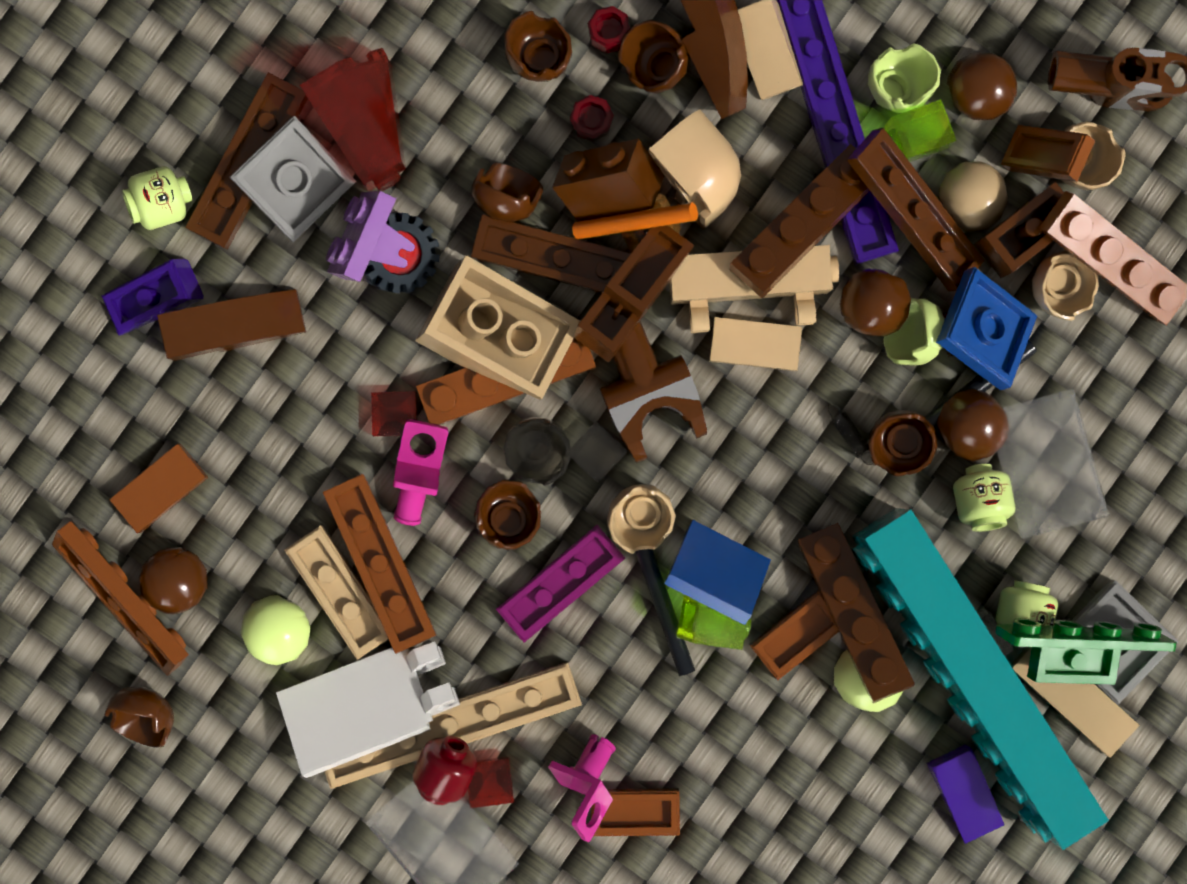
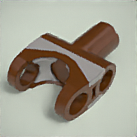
M1126 48L1114 57L1057 50L1053 53L1049 66L1048 88L1049 91L1089 95L1094 103L1102 107L1157 111L1166 106L1173 97H1178L1187 92V56L1179 53L1143 48ZM1168 64L1179 65L1184 70L1186 79L1182 87H1174L1171 77L1164 72ZM1150 97H1163L1159 102H1152L1147 99Z
M640 321L613 357L622 379L599 388L613 424L636 463L647 459L641 442L643 439L642 425L646 416L655 409L667 408L680 414L685 422L688 421L696 439L707 435V427L698 391L682 355L658 364Z

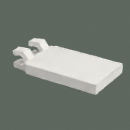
M434 641L415 648L411 652L407 649L398 654H395L393 648H389L276 692L301 775L305 778L311 777L431 730L429 722L433 721V715L460 705L455 688L451 687L450 683L429 689L425 693L423 692L418 675L446 664L442 650L439 646L437 647L436 642Z

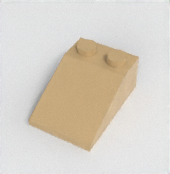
M466 255L455 265L415 341L460 366L541 400L574 338L573 335L580 320Z

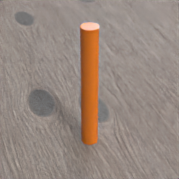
M687 203L574 222L572 232L574 237L579 240L697 220L698 210L695 203Z

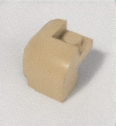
M700 109L682 120L649 148L648 153L662 171L664 177L677 190L675 199L680 204L695 203L697 206L698 218L695 222L702 230L722 215L736 196L741 179L739 158L731 144Z

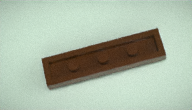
M269 72L266 74L185 228L226 250L229 249L253 203L229 177L291 117L295 116L298 119L309 98L307 92Z
M884 128L872 130L847 159V162L949 292L957 291L964 271L972 267L978 269L985 260Z
M852 144L821 172L730 263L729 270L762 299L870 191L847 162V159L857 149Z
M482 214L471 258L603 293L606 285L631 253L514 222L495 220L490 216Z
M839 523L799 539V548L872 704L913 687L915 683Z

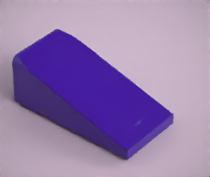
M171 259L101 295L118 335H124L158 320L157 315L181 310L204 299L203 292L187 259Z
M965 744L926 763L965 844L1005 825L972 748Z

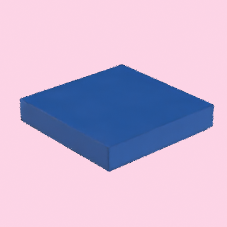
M976 267L965 270L936 343L1001 391L1012 386L1038 315Z
M692 520L664 584L746 625L752 615L771 559Z

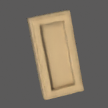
M715 317L709 362L797 371L802 327Z

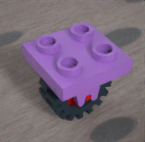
M381 191L361 192L360 197L354 196L347 206L343 220L348 222L342 238L335 237L327 252L326 261L330 262L327 272L341 279L360 282L364 274L366 276L365 280L370 285L378 287L377 289L392 293H409L415 291L414 288L423 287L428 283L426 278L428 276L433 277L436 272L433 266L435 262H439L440 254H436L435 247H439L438 239H433L431 234L434 231L430 226H425L422 223L423 220L419 217L410 216L408 213H391L396 198Z

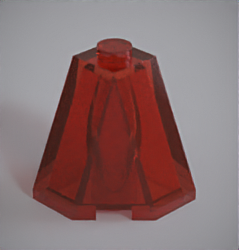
M383 48L370 51L366 55L369 61L360 63L359 61H353L351 57L340 60L300 85L369 192L375 188L378 191L390 188L401 179L399 173L406 169L392 65Z

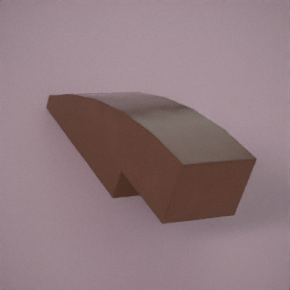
M680 0L695 29L693 33L684 37L682 41L721 119L746 108L748 87L747 53L742 23L735 0Z
M667 225L651 228L606 285L604 292L577 325L573 337L609 363L679 269L694 245Z
M296 289L220 301L157 315L167 359L174 361L216 351L225 352L307 333Z

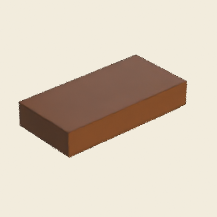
M1018 125L1000 165L1012 172L1078 182L1095 140L1088 134Z
M177 443L109 500L138 534L152 525L209 477L183 445Z
M817 590L750 643L749 646L773 676L779 680L839 631L821 593Z
M679 788L607 789L613 800L594 836H680ZM595 803L591 807V818L594 814Z

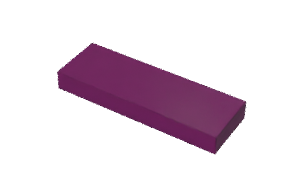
M597 524L498 606L496 610L523 643H525L621 563L625 557Z

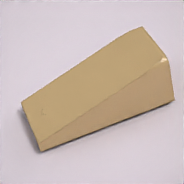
M761 0L738 9L747 53V64L761 100L803 86L778 2L776 0Z

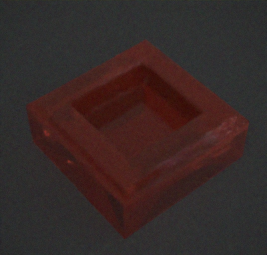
M416 391L371 393L373 437L402 436L406 420H417Z
M509 756L477 760L478 766L468 787L470 808L514 803L515 798Z

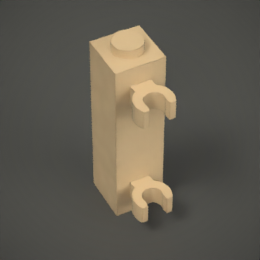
M830 245L814 246L764 297L794 296L795 326L813 325L816 323L814 295L828 294L833 290L832 283L839 281L837 256H830ZM742 251L688 255L669 281L671 305L689 304L691 333L709 332L708 302L762 299L729 270L730 263Z

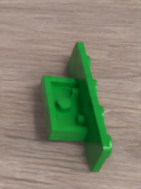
M1017 618L1014 619L1013 624H996L995 634L1014 646L1032 647L1027 677L1036 683L1115 685L1121 650L1174 652L1177 644L1176 641L1161 634L1162 629L1160 627L1147 623H1135L1133 629L1122 628L1120 625L1103 621L1095 622L1094 627H1082V625L1067 620H1055L1054 626H1041V623L1037 621Z

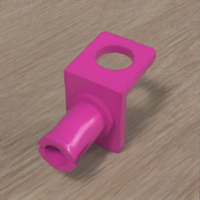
M412 419L406 420L393 480V487L400 489L397 508L393 517L397 522L410 526L419 525L421 523V514L426 494L437 495L440 467L448 437L447 427ZM419 433H426L434 438L436 447L430 454L420 455L412 450L410 446L411 439Z
M595 734L590 736L589 742L575 767H567L551 761L548 766L559 784L586 795L572 820V826L581 839L588 843L593 838L613 800L602 781L599 780V777L611 755L615 752L616 747L603 737L598 742L599 736ZM595 803L594 814L589 823L586 824L587 814Z

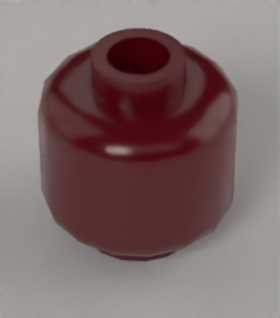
M447 736L428 741L420 754L412 774L413 782L419 794L426 801L436 805H446L459 801L465 796L478 766L476 757L471 749H469L467 743L458 737Z

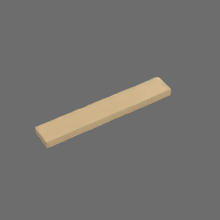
M565 662L458 698L460 705L432 716L433 721L429 722L431 730L324 771L330 789L419 759L425 744L434 738L454 736L466 743H470L581 706L582 702L569 663Z

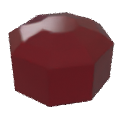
M614 6L597 9L587 23L592 46L606 54L619 51L623 36L631 29L627 14Z
M589 95L575 102L570 116V123L578 137L594 142L609 134L614 114L605 99Z

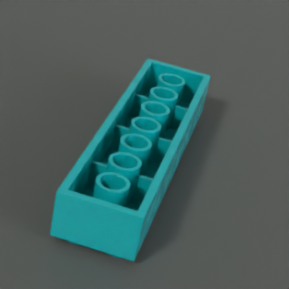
M895 508L852 535L857 544L852 549L855 557L865 571L870 570L873 574L875 573L881 581L876 586L878 593L890 609L894 607L897 612L900 611L905 619L899 624L902 631L913 646L918 645L928 655L929 658L923 661L925 667L937 684L941 682L952 693V696L947 698V701L961 721L965 720L970 727L975 729L976 733L971 736L972 741L985 759L989 757L992 763L999 767L1000 770L995 773V777L1007 795H1013L1016 801L1023 805L1024 808L1018 812L1033 834L1037 833L1044 843L1050 840L1064 850L1107 823L1109 819L911 509Z

